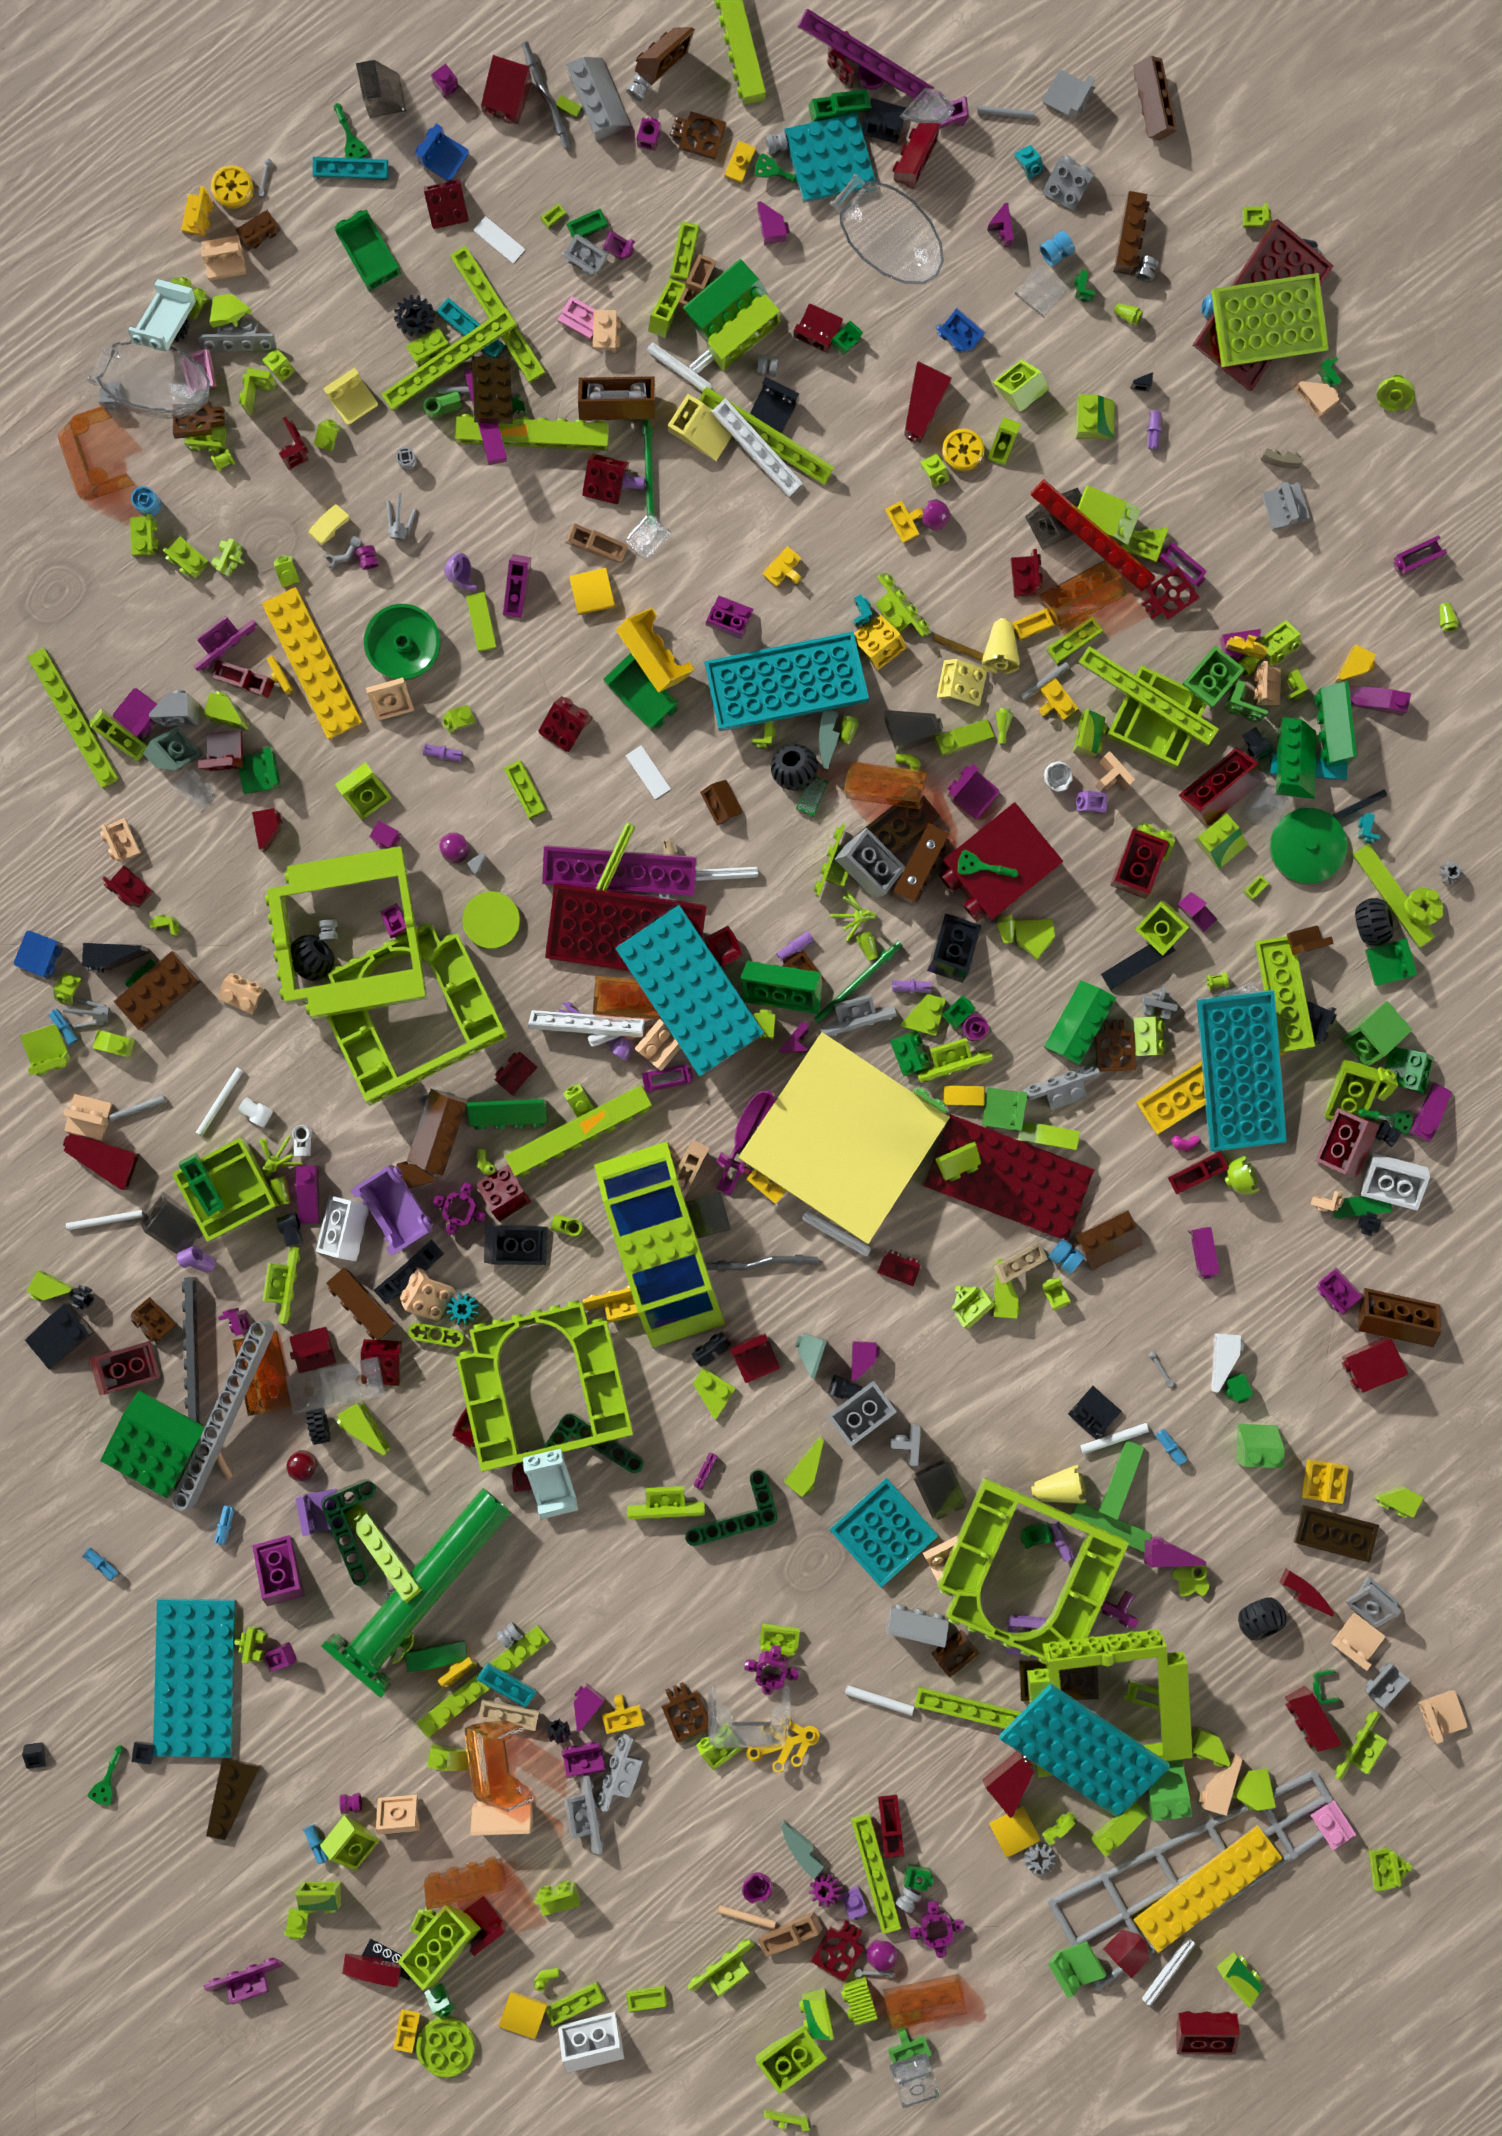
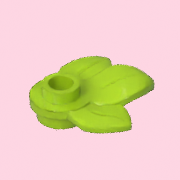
M1205 1565L1179 1566L1172 1573L1171 1577L1180 1581L1179 1592L1182 1597L1188 1596L1195 1591L1203 1597L1209 1589V1583L1206 1579L1208 1570ZM1196 1568L1201 1570L1199 1575L1194 1574Z
M409 1633L390 1656L393 1657L390 1662L391 1664L399 1662L403 1658L404 1653L412 1648L415 1638L413 1633Z

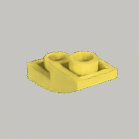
M335 504L319 518L308 531V534L320 545H323L335 536V530L349 521V515Z

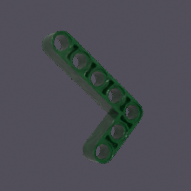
M567 1413L562 1417L543 1448L567 1443L572 1435L579 1440L588 1438L581 1434V1429L584 1427H588L591 1430L590 1437H592L591 1424L575 1413ZM566 1417L574 1418L575 1425L573 1427L565 1424ZM555 1434H563L565 1437L564 1442L557 1443L554 1439ZM617 1440L608 1441V1445L605 1448L599 1447L598 1444L590 1446L631 1473H638L643 1468V1458ZM620 1448L623 1450L624 1456L616 1458L613 1451ZM632 1459L639 1460L640 1467L637 1469L632 1468L630 1461Z
M757 1468L750 1474V1483L757 1509L693 1526L686 1532V1542L691 1546H698L774 1524L777 1521V1510L766 1472L763 1469ZM761 1473L764 1476V1480L756 1483L753 1480L754 1474ZM761 1492H766L769 1495V1499L762 1502L758 1499V1495ZM766 1511H772L774 1518L766 1520L763 1514ZM747 1516H753L756 1522L749 1526L744 1520ZM729 1521H734L737 1524V1528L730 1531L726 1528V1524ZM714 1526L718 1529V1534L711 1536L708 1534L707 1529ZM691 1532H697L700 1538L697 1541L690 1540L689 1534Z
M363 1479L324 1496L321 1500V1507L352 1582L357 1586L365 1585L369 1579V1574L343 1510L375 1495L376 1486L369 1479ZM370 1484L372 1487L371 1491L366 1494L362 1493L363 1485ZM352 1492L354 1495L353 1499L345 1501L343 1499L345 1493ZM334 1500L336 1504L334 1508L327 1509L325 1508L326 1502ZM338 1517L342 1518V1525L334 1527L332 1524L333 1520ZM342 1536H349L350 1541L348 1544H340ZM355 1553L357 1555L356 1561L348 1562V1555ZM358 1571L364 1572V1577L361 1580L354 1579V1575Z

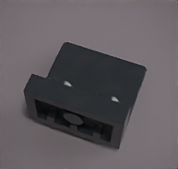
M765 377L762 382V390L749 414L782 433L799 402L800 393Z
M1308 1001L1307 1007L1315 1045H1318L1321 1042H1325L1329 1032L1327 1029L1329 1024L1332 1025L1336 1019V1008L1325 1009Z

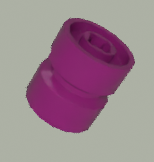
M979 1015L967 1018L962 1025L963 1036L973 1042L984 1038L989 1029L986 1019Z

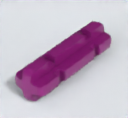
M708 1454L707 1461L704 1462L698 1478L694 1482V1487L700 1490L704 1488L705 1480H708L714 1467L713 1464L718 1459L716 1454Z

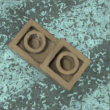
M1268 448L1260 459L1271 465L1283 468H1299L1304 461L1297 452L1287 451L1283 457L1279 451Z

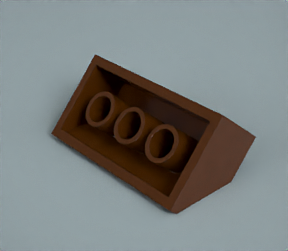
M430 1088L407 1161L423 1170L441 1176L444 1175L467 1105V1099Z
M1364 1288L1358 1314V1331L1434 1348L1441 1334L1440 1304Z

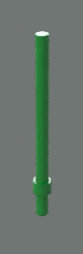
M643 419L641 430L642 436H644L647 526H654L651 443L653 427L651 426V419Z
M897 941L888 950L885 949L880 954L881 957L814 1017L819 1024L835 1009L834 1004L843 1002L885 962L888 963L903 945Z

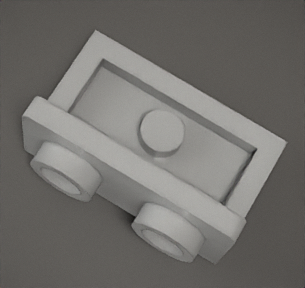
M575 234L569 248L562 254L569 264L573 266L578 265L582 268L581 271L589 276L600 273L609 253L579 234Z
M1391 1662L1388 1665L1384 1664L1378 1671L1380 1673L1376 1679L1372 1678L1365 1686L1367 1688L1365 1692L1384 1710L1410 1682Z

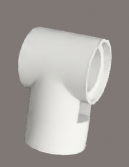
M248 1097L242 1101L238 1109L239 1113L250 1117V1121L263 1128L274 1112L261 1103H254Z
M298 1125L293 1129L294 1156H311V1137L313 1133L312 1129L307 1125ZM301 1128H304L307 1132L304 1139L298 1136V1131ZM299 1142H305V1147H299Z

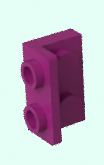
M239 1307L223 1311V1316L218 1317L219 1321L230 1318L229 1327L235 1336L246 1334L250 1329L246 1310L239 1311Z

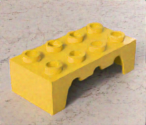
M651 607L626 618L616 629V632L659 693L683 682L695 669L690 661L681 666L675 664V657L671 651L664 648V641L660 635L653 632V623L658 615Z

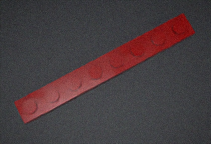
M1045 479L1031 491L1030 495L1141 592L1155 580V575Z

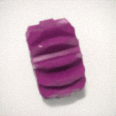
M822 1873L821 1878L817 1875L814 1879L815 1882L810 1883V1886L814 1889L810 1890L809 1894H815L812 1901L814 1902L818 1899V1906L820 1907L823 1903L826 1908L830 1907L831 1903L835 1905L837 1903L836 1898L840 1899L842 1896L837 1892L842 1890V1886L836 1885L839 1882L838 1878L834 1881L832 1880L833 1874H829L827 1877L825 1873ZM825 1886H826L825 1889H827V1888L829 1889V1892H828L827 1894H825L826 1891H825V1892L822 1891V1888L825 1887Z

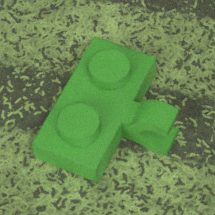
M905 2026L897 2029L902 2044L888 2049L895 2070L932 2056L925 2036L922 2035L909 2040Z

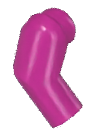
M1197 1135L1188 1140L1175 1136L1172 1138L1171 1143L1176 1150L1187 1152L1200 1144L1201 1140Z

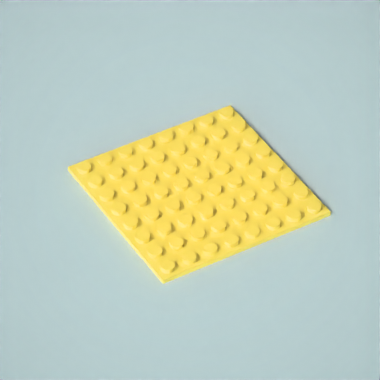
M821 1032L738 1158L868 1245L950 1117Z

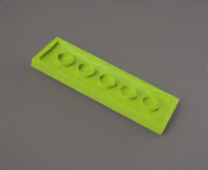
M1287 936L1255 941L1263 990H1274L1279 1053L1314 1048L1315 1042L1298 956L1292 955Z

